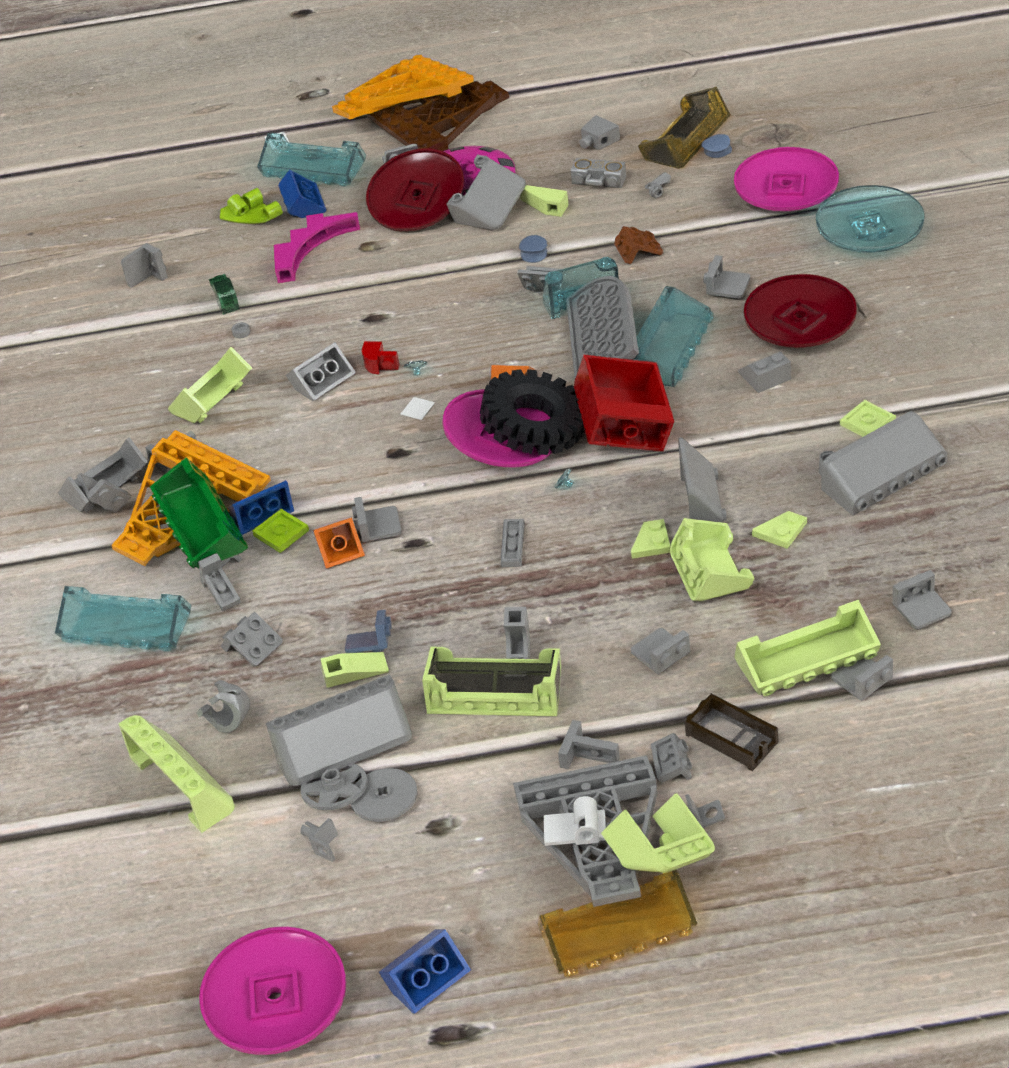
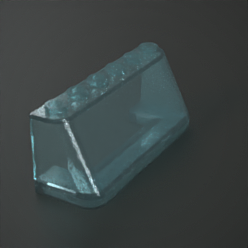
M268 133L257 168L265 177L273 176L283 179L290 169L313 182L347 186L351 184L364 164L366 154L359 142L343 141L342 148L289 143L283 134Z
M665 286L637 336L639 354L631 360L656 362L663 385L675 387L678 380L682 379L684 369L688 368L689 360L694 356L696 346L700 345L701 337L706 333L708 324L713 320L711 308L675 287Z
M65 586L55 634L61 637L62 641L68 643L78 640L81 643L90 645L93 642H100L104 646L119 644L121 647L131 648L132 645L146 650H150L151 647H157L162 651H171V649L177 646L189 618L192 605L181 595L161 594V599L91 594L84 587Z

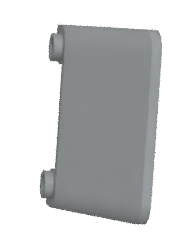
M477 155L474 159V164L476 168L481 169L466 195L454 194L448 201L447 206L455 223L495 230L503 225L524 190L526 182L524 178L489 157Z
M678 438L681 480L685 481L690 519L721 523L727 521L725 508L721 509L716 480H718L717 468H713V464L684 438Z

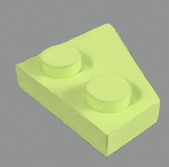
M787 511L753 528L752 536L788 549L807 524V517Z
M664 519L643 522L631 549L632 559L670 553V542Z

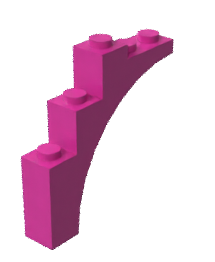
M354 212L324 217L323 213L307 215V228L290 230L291 242L274 245L275 272L278 283L295 281L296 271L301 261L321 243L333 237L360 230L358 213Z

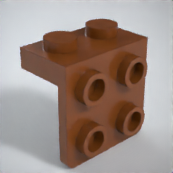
M623 226L615 238L614 245L624 262L628 264L633 262L639 250L658 255L663 253L654 234L647 230L641 231L635 227Z

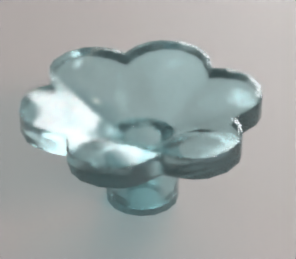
M423 360L411 361L408 364H404V368L413 369L414 375H420V368L428 363Z
M567 468L554 486L556 489L563 484L569 488L573 485L574 481L569 478L570 468Z

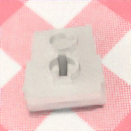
M583 796L574 801L572 813L544 815L545 846L571 843L580 845L605 841L601 834L606 828L605 810H598L597 803L593 798Z

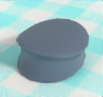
M725 134L711 136L702 142L704 153L712 158L724 157L732 151L730 138Z
M538 235L524 238L519 244L521 258L530 263L542 261L547 256L548 245L545 238Z

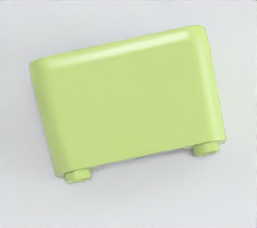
M684 518L670 546L671 557L693 601H705L747 590L753 584L754 576L750 569L743 568L738 572L727 550L733 541V533L727 523Z

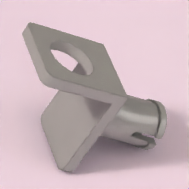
M685 795L688 809L702 828L725 819L719 800L697 808L690 795ZM717 809L718 812L715 817H706L708 810Z
M328 818L320 827L311 822H305V825L303 824L301 827V834L309 837L315 854L333 862L335 857L329 843L338 833L332 819Z

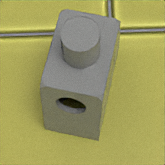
M595 115L582 127V139L579 143L584 149L591 146L601 150L620 140L619 125Z

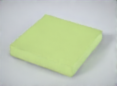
M864 400L840 419V425L864 437L895 420L896 415Z

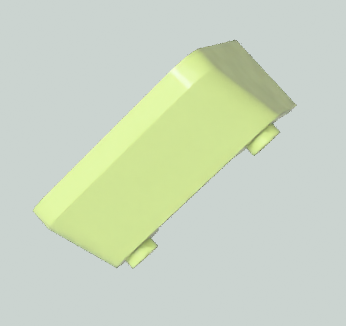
M230 347L214 367L188 390L184 388L168 407V410L173 415L192 423L197 421L201 423L208 416L206 413L232 389L236 391L244 384L242 380L252 367Z
M677 793L652 816L664 832L659 838L660 847L653 848L627 810L622 811L601 832L604 839L619 858L622 866L630 870L667 873L705 859L715 850L713 841Z

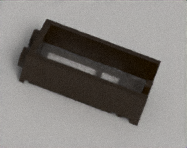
M712 693L705 700H702L698 708L692 714H688L684 721L687 737L691 736L747 766L751 771L778 744V728Z

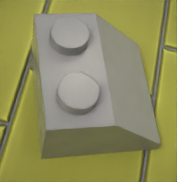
M778 352L739 369L738 373L760 393L791 380V361L782 352Z

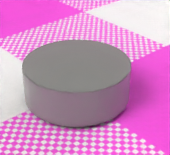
M244 322L236 323L231 329L235 338H245L250 334L249 325Z

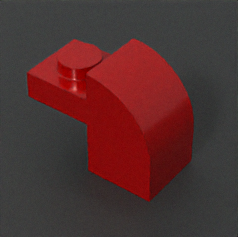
M364 341L362 356L365 369L368 372L379 375L380 370H399L400 364L397 351H384L382 341Z

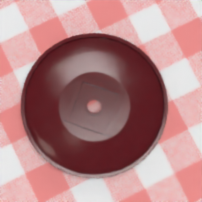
M422 148L401 153L383 164L371 178L366 191L368 210L377 223L391 230L416 231L427 228L450 214L447 203L454 194L460 193L463 195L465 188L464 173L458 161L450 154L441 150Z
M793 274L769 280L754 289L744 304L746 325L756 336L775 345L794 348L818 346L839 338L850 329L857 314L856 300L845 286L830 278L811 274Z

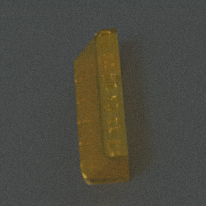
M677 869L654 876L651 882L640 885L641 897L593 907L591 902L567 911H563V908L540 915L537 924L558 974H564L565 978L579 973L578 969L587 966L588 970L602 965L601 961L610 958L611 962L625 957L624 953L633 950L634 954L648 949L647 945L656 942L658 946L671 941L670 937L679 934V937L682 938L692 934V929L698 923Z

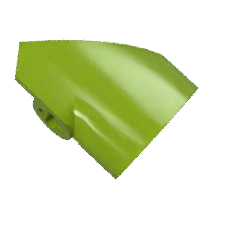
M255 188L242 196L239 194L232 195L227 201V206L221 208L220 219L234 223L259 224L282 215L283 211L277 201L265 205L262 193L258 188Z

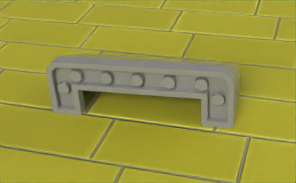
M910 411L829 455L821 466V490L851 515H855L946 464L947 452L922 418L914 411Z
M390 674L266 723L278 765L287 782L293 786L319 778L328 769H341L409 741L412 737L410 725Z

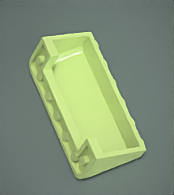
M859 600L839 606L835 617L764 642H760L758 636L737 642L734 657L757 694L769 696L778 689H789L797 682L803 680L808 682L816 678L817 675L833 673L839 667H850L862 659L870 660L877 656L881 644Z
M138 715L130 716L119 723L132 761L141 770L155 763L189 798L193 809L188 814L189 820L201 833L233 812L235 805L232 797L170 734Z

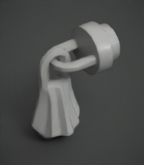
M664 172L655 180L646 184L645 188L649 189V194L652 197L658 198L663 194L661 185L670 183L671 176Z

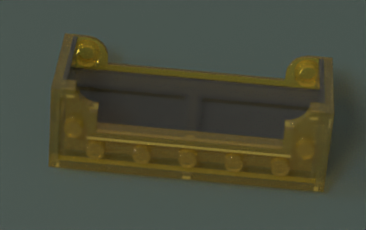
M717 87L689 93L681 99L680 108L683 112L656 140H643L638 145L646 161L677 169L683 168L702 147V142L711 137L731 115Z

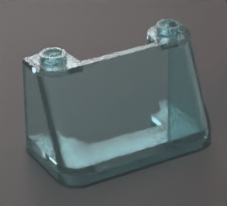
M603 257L598 260L549 272L544 279L543 304L551 319L560 318L561 309L566 310V298L588 282L604 276H614L619 279L616 262L612 258Z

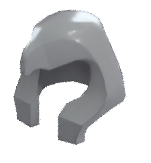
M219 680L214 683L218 688L219 694L209 699V702L213 705L221 700L223 701V709L216 712L212 706L206 704L198 710L197 715L205 717L218 731L230 733L246 717L250 708V699L239 686Z

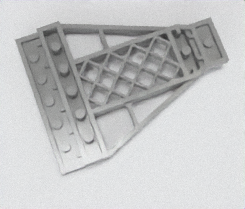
M647 756L513 783L522 822L544 846V832L532 819L550 814L572 813L574 801L583 796L593 798L597 803V809L605 810V816L612 818L609 823L606 822L607 827L622 812L619 801L650 795L646 812L630 815L636 824L643 823L642 832L648 838L657 797V785ZM606 840L600 841V843L580 845L571 843L577 868L556 845L545 846L588 895L591 896L593 907L641 897L638 884L640 871L623 867L619 858L611 854L613 850ZM602 843L607 845L605 850L597 848L598 845ZM579 849L584 850V852L581 855ZM591 854L598 856L595 862L587 858Z

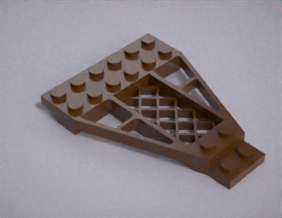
M491 80L483 84L474 81L461 86L462 93L446 97L440 94L401 102L367 114V118L405 146L417 144L418 149L430 148L445 151L449 149L448 145L482 113L492 109L496 104L509 99V92ZM419 102L423 104L412 110H407L403 107ZM455 127V129L452 130L447 136H443V135L441 134V133H443V132H445V131H447V130H449V129Z

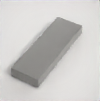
M505 519L503 522L501 567H522L524 519Z

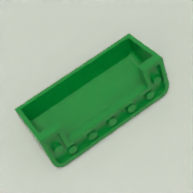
M187 457L150 486L153 492L152 498L160 505L159 511L167 518L165 520L166 524L174 531L172 535L181 544L179 548L187 555L186 561L193 569L195 567L199 569V561L216 553L221 561L239 555L249 548L211 480Z

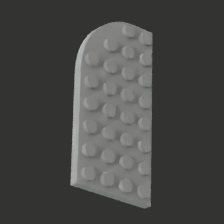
M614 276L594 279L566 298L575 378L583 354L629 360L639 354L630 291L620 279Z

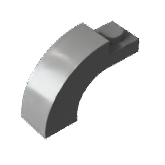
M505 607L506 659H530V632L527 608ZM527 672L505 673L506 681H528Z

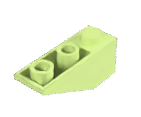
M526 185L520 195V200L545 215L562 217L569 205L567 191Z
M384 652L341 653L321 658V669L327 688L389 672Z

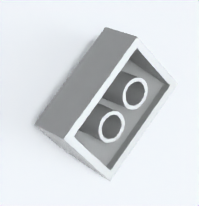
M336 342L294 368L286 374V377L297 392L314 401L356 372Z

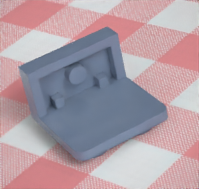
M386 610L377 611L376 631L347 635L345 653H363V651L370 650L372 652H380L388 647L392 623L391 617L386 616Z

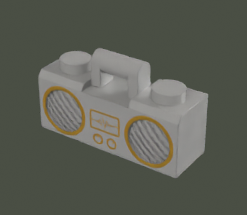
M576 158L571 168L572 184L605 185V187L621 188L626 178L625 162Z

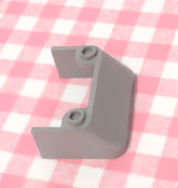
M129 437L125 440L119 451L84 473V475L98 482L104 479L120 487L129 480L132 482L137 480L148 461ZM70 476L66 479L58 493L63 500L78 511H85L87 513L95 505L90 503L85 496L84 489L79 485V479L73 480Z

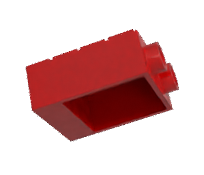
M583 354L574 381V389L582 414L584 428L586 429L588 444L663 452L675 421L657 363Z

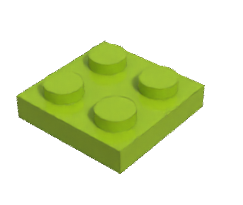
M280 509L252 530L255 538L281 553L309 531V527L306 523Z

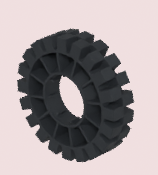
M521 369L512 370L511 375L507 372L501 373L498 378H492L489 381V385H486L480 408L481 423L485 424L484 429L488 434L495 433L494 439L499 443L508 440L506 447L513 450L522 445L523 453L532 454L533 448L537 449L538 455H548L549 449L554 454L561 453L563 447L568 450L574 446L575 442L578 443L584 429L574 386L569 385L565 387L567 381L560 377L551 381L552 374L543 372L541 377H537V370L527 369L526 376ZM519 408H535L546 413L550 419L545 421L529 420L519 415L516 410Z

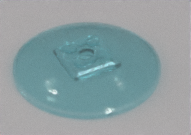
M879 185L856 186L834 193L822 202L816 213V226L824 239L837 247L866 253L888 251L909 243L921 232L925 221L924 210L913 196L896 188Z

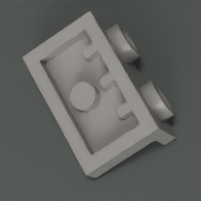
M672 733L651 743L656 775L661 783L680 774L687 780L692 778L690 771L692 764L687 757L689 749L684 739L680 740L675 733Z

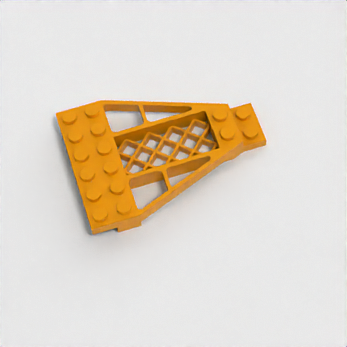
M415 55L412 59L401 60L400 63L391 66L347 93L345 101L338 102L337 105L332 106L334 113L353 119L405 101L440 94L446 97L462 93L461 86L474 82L473 75L457 70V68L449 67L438 61L425 58L422 55Z
M175 430L167 439L162 438L151 450L152 455L130 520L126 523L123 533L112 544V550L146 566L153 556L160 557L181 545L173 537L172 533L174 531L170 527L160 528V525L166 524L165 520L167 518H158V514H161L158 509L159 507H157L159 504L154 501L152 495L142 505L147 488L155 483L150 479L156 463L172 469L187 457L208 476L218 494H223L237 502L261 492L271 481L270 476ZM156 515V519L145 521L148 516Z

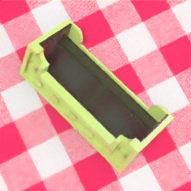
M430 647L422 679L427 714L557 716L561 677L560 649H543L539 653V659L453 658V653L446 647Z

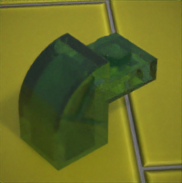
M223 274L209 279L222 314L239 310L238 299L230 278Z

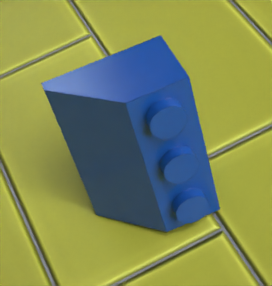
M289 169L278 184L287 207V212L292 216L306 218L307 215L325 213L326 207L317 184Z
M286 480L228 507L229 514L241 535L254 530L280 509L289 514L294 512Z
M435 929L379 971V974L390 991L415 1014L471 971V968L446 929Z

